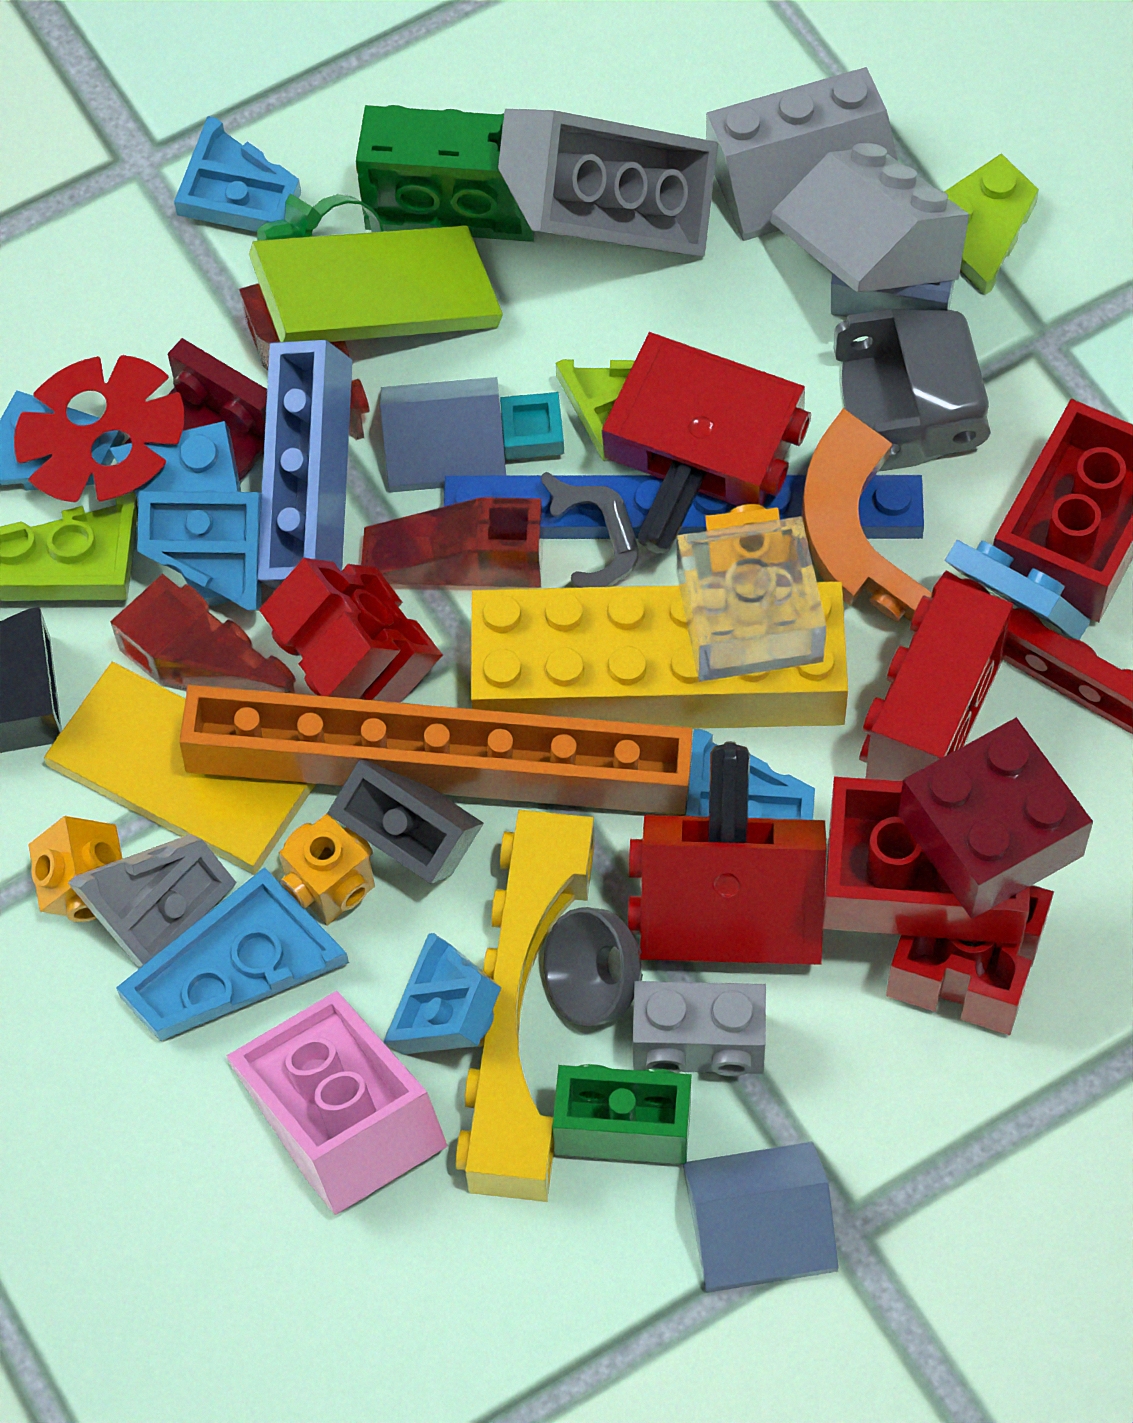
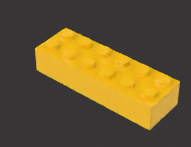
M842 582L472 590V709L677 726L693 729L845 725L848 677Z

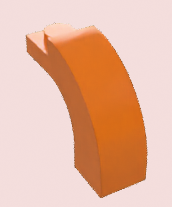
M843 408L820 439L808 467L802 499V523L810 556L824 581L842 582L843 601L850 607L864 588H866L873 594L869 599L870 602L883 614L895 621H899L904 616L912 622L922 596L932 597L933 593L881 556L871 546L863 533L858 511L859 499L867 485L889 458L892 443Z

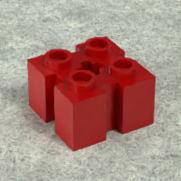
M303 557L259 609L272 627L271 634L277 645L291 655L302 656L303 659L298 664L306 674L304 679L307 686L317 696L401 703L443 656L418 621L407 619L399 606L403 603L377 567L347 564L340 571L333 561Z
M1035 885L1030 886L1029 914L1021 944L901 935L890 966L886 996L936 1012L939 999L943 998L963 1005L960 1020L1011 1035L1026 988L1030 968L1033 966L1046 925L1054 891ZM962 942H972L977 947L966 946Z

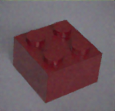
M1017 717L903 779L898 810L900 819L971 919L1083 857L1093 825L1091 817Z

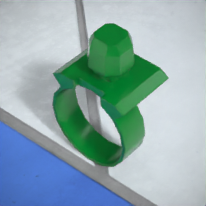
M290 193L285 201V220L267 222L259 227L257 230V241L312 237L313 229H316L322 217L334 207L346 203L360 204L369 216L371 232L384 231L382 221L375 210L352 196L336 194L323 198L312 207Z

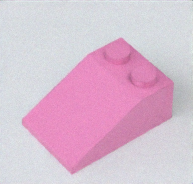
M338 991L333 992L226 1055L231 1067L305 1179L334 1215H337L448 1147L428 1092Z

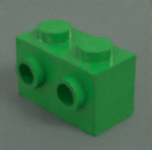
M583 1064L579 1066L558 1065L552 1127L555 1155L687 1164L692 1074L674 1073L665 1069H647L644 1071L612 1069L597 1064Z

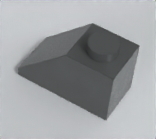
M364 759L358 761L327 812L328 815L430 884L447 878L454 873L484 824L433 788Z

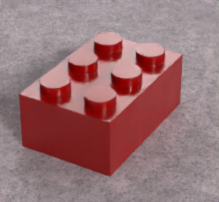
M1071 398L995 535L993 546L1013 558L1009 566L1010 569L1028 577L1032 568L1064 585L1065 588L1060 596L1085 617L1098 623L1133 559V424Z
M942 577L933 598L925 595L922 596L911 622L910 630L915 633L909 648L901 645L898 647L886 678L887 681L891 682L885 700L875 697L863 725L862 732L866 733L867 736L863 743L859 760L867 763L865 779L903 781L906 777L965 746L1002 664L1014 603Z
M834 776L830 809L823 929L1013 944L1022 943L1029 914L1030 887L971 919L898 816L903 781Z

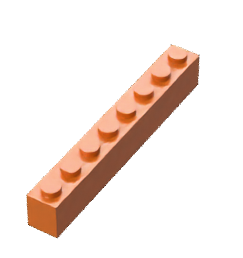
M188 685L179 743L185 771L188 773L344 786L358 761L364 759L431 787L444 795L684 815L689 787L693 728Z

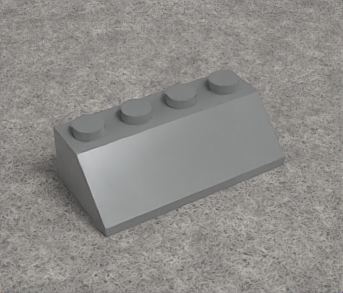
M505 108L498 169L532 231L705 257L718 142L556 110Z

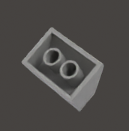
M867 67L706 112V140L718 142L714 175L743 241L780 231L770 222L772 211L828 152L852 150L853 146L858 143H873L884 147L887 150V154L898 161L887 109Z
M858 143L853 146L852 150L828 152L772 211L770 222L854 291L860 293L958 280L969 214L949 200L945 192L933 188L918 177L914 169L903 166L887 154V150L884 147L873 143Z

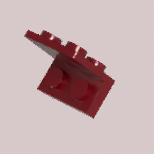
M181 338L167 355L174 385L169 394L179 392L183 401V431L225 421L230 429L240 482L264 455L267 388L184 338ZM129 437L123 445L132 443L131 438Z

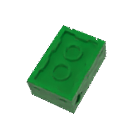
M365 105L355 160L356 171L358 173L361 202L375 210L382 221L383 231L468 226L472 238L534 242L535 231L531 230L498 169L504 113H473L457 109H416L400 105ZM362 207L365 230H371L369 216Z

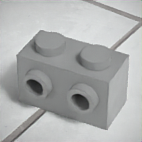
M634 981L633 1070L665 1069L674 1073L706 1072L725 1076L764 1073L766 984Z

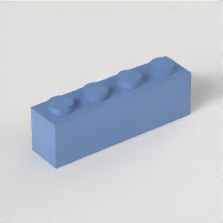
M327 340L270 343L257 580L275 590L303 557L333 561L339 570L342 571L353 360Z

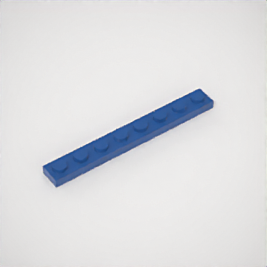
M542 475L445 476L444 539H610L602 511L599 507L592 504L579 505L569 510L563 517L555 518L550 511L553 496L541 481ZM553 475L561 482L569 485L606 486L616 491L626 505L636 539H638L640 529L664 479L652 475ZM787 475L777 496L768 494L763 505L765 509L778 508L781 529L793 528L794 539H805L802 523V499L807 475ZM875 475L863 491L858 507L860 524L867 539H923L922 475ZM697 492L676 539H708L705 516L730 513L732 509L738 506Z

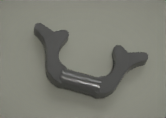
M549 472L543 473L541 481L553 496L550 507L552 515L555 518H561L569 510L579 505L592 504L599 507L603 513L614 549V558L608 567L592 573L576 571L571 575L573 584L577 588L610 587L629 575L634 570L638 561L639 548L626 505L621 496L606 486H573L561 482Z

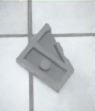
M191 834L74 876L68 882L71 888L139 968L204 917L237 883L203 839Z

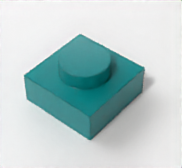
M559 392L500 397L506 459L565 454Z

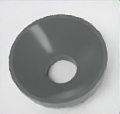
M591 907L569 910L553 925L547 938L544 951V974L547 989L557 1010L576 1025L595 1026L612 1022L621 1017L634 999V981H642L641 948L628 926L609 910ZM613 947H616L620 952L621 978L618 982L611 977L608 968V958Z

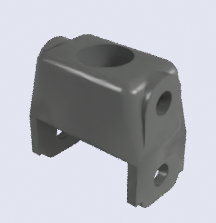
M886 309L848 315L847 321H843L835 327L833 349L836 360L843 362L842 396L844 409L892 443L889 458L878 472L913 467L951 453L970 450L983 444L991 434L987 419L989 401L968 322L962 313L949 309ZM868 336V338L865 339V340H862V341H854L855 339H857V338H859V337Z

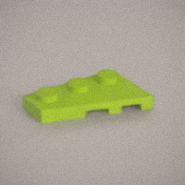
M135 492L116 497V505L85 513L83 505L61 511L63 519L32 527L22 521L0 526V601L128 600L138 517V502Z

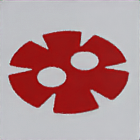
M121 355L107 383L104 381L102 363L99 356L73 363L48 378L35 390L33 396L52 409L54 413L24 411L20 413L15 428L14 448L18 463H25L50 454L52 455L29 477V482L51 497L74 503L79 500L90 474L94 476L97 500L100 502L122 496L145 484L164 467L166 460L144 445V443L175 445L179 443L183 432L184 406L179 392L146 401L150 395L168 380L169 375L146 360ZM85 391H96L102 394L106 399L107 407L99 420L89 425H77L68 419L66 413L67 406L77 394ZM113 430L126 433L131 438L132 448L129 455L123 461L107 466L101 465L93 459L91 454L92 445L100 435Z

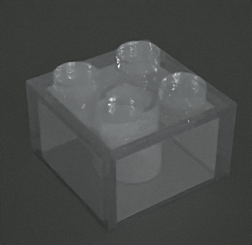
M802 516L677 536V578L699 682L823 662L826 621Z

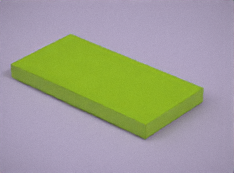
M468 226L253 241L249 251L251 263L280 342L316 340L334 342L496 328L503 316Z

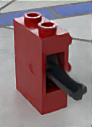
M648 332L602 428L605 459L664 479L640 529L638 542L650 552L656 554L660 552L668 553L676 540L697 492L736 506L747 504L763 506L768 494L777 496L782 489L789 468V462L784 461L791 444L796 446L802 444L811 421V412L805 410V386Z
M727 741L724 744L714 746L711 750L709 817L644 815L643 838L630 839L629 878L642 879L641 896H629L628 928L633 935H641L640 948L642 953L640 957L642 960L822 965L827 852L825 820L748 818L750 752L745 746Z

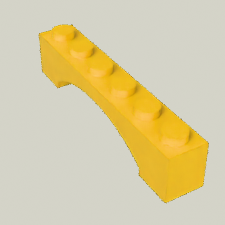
M518 810L515 832L504 831L500 869L509 870L507 889L495 890L491 919L492 927L501 928L498 949L487 948L483 972L501 987V990L493 1007L494 1017L491 1027L484 1037L481 1038L478 1047H483L480 1069L469 1068L465 1107L475 1109L471 1131L460 1130L456 1151V1170H465L468 1190L471 1194L548 1202L554 1157L553 1117L540 1116L527 1087L519 1057L520 1018L524 994L532 967L553 925L574 900L588 901L595 848L594 817Z

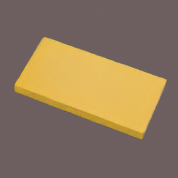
M111 661L44 755L47 766L181 837L191 834L203 839L217 856L254 875L257 874L316 783L186 772L179 743L185 698Z

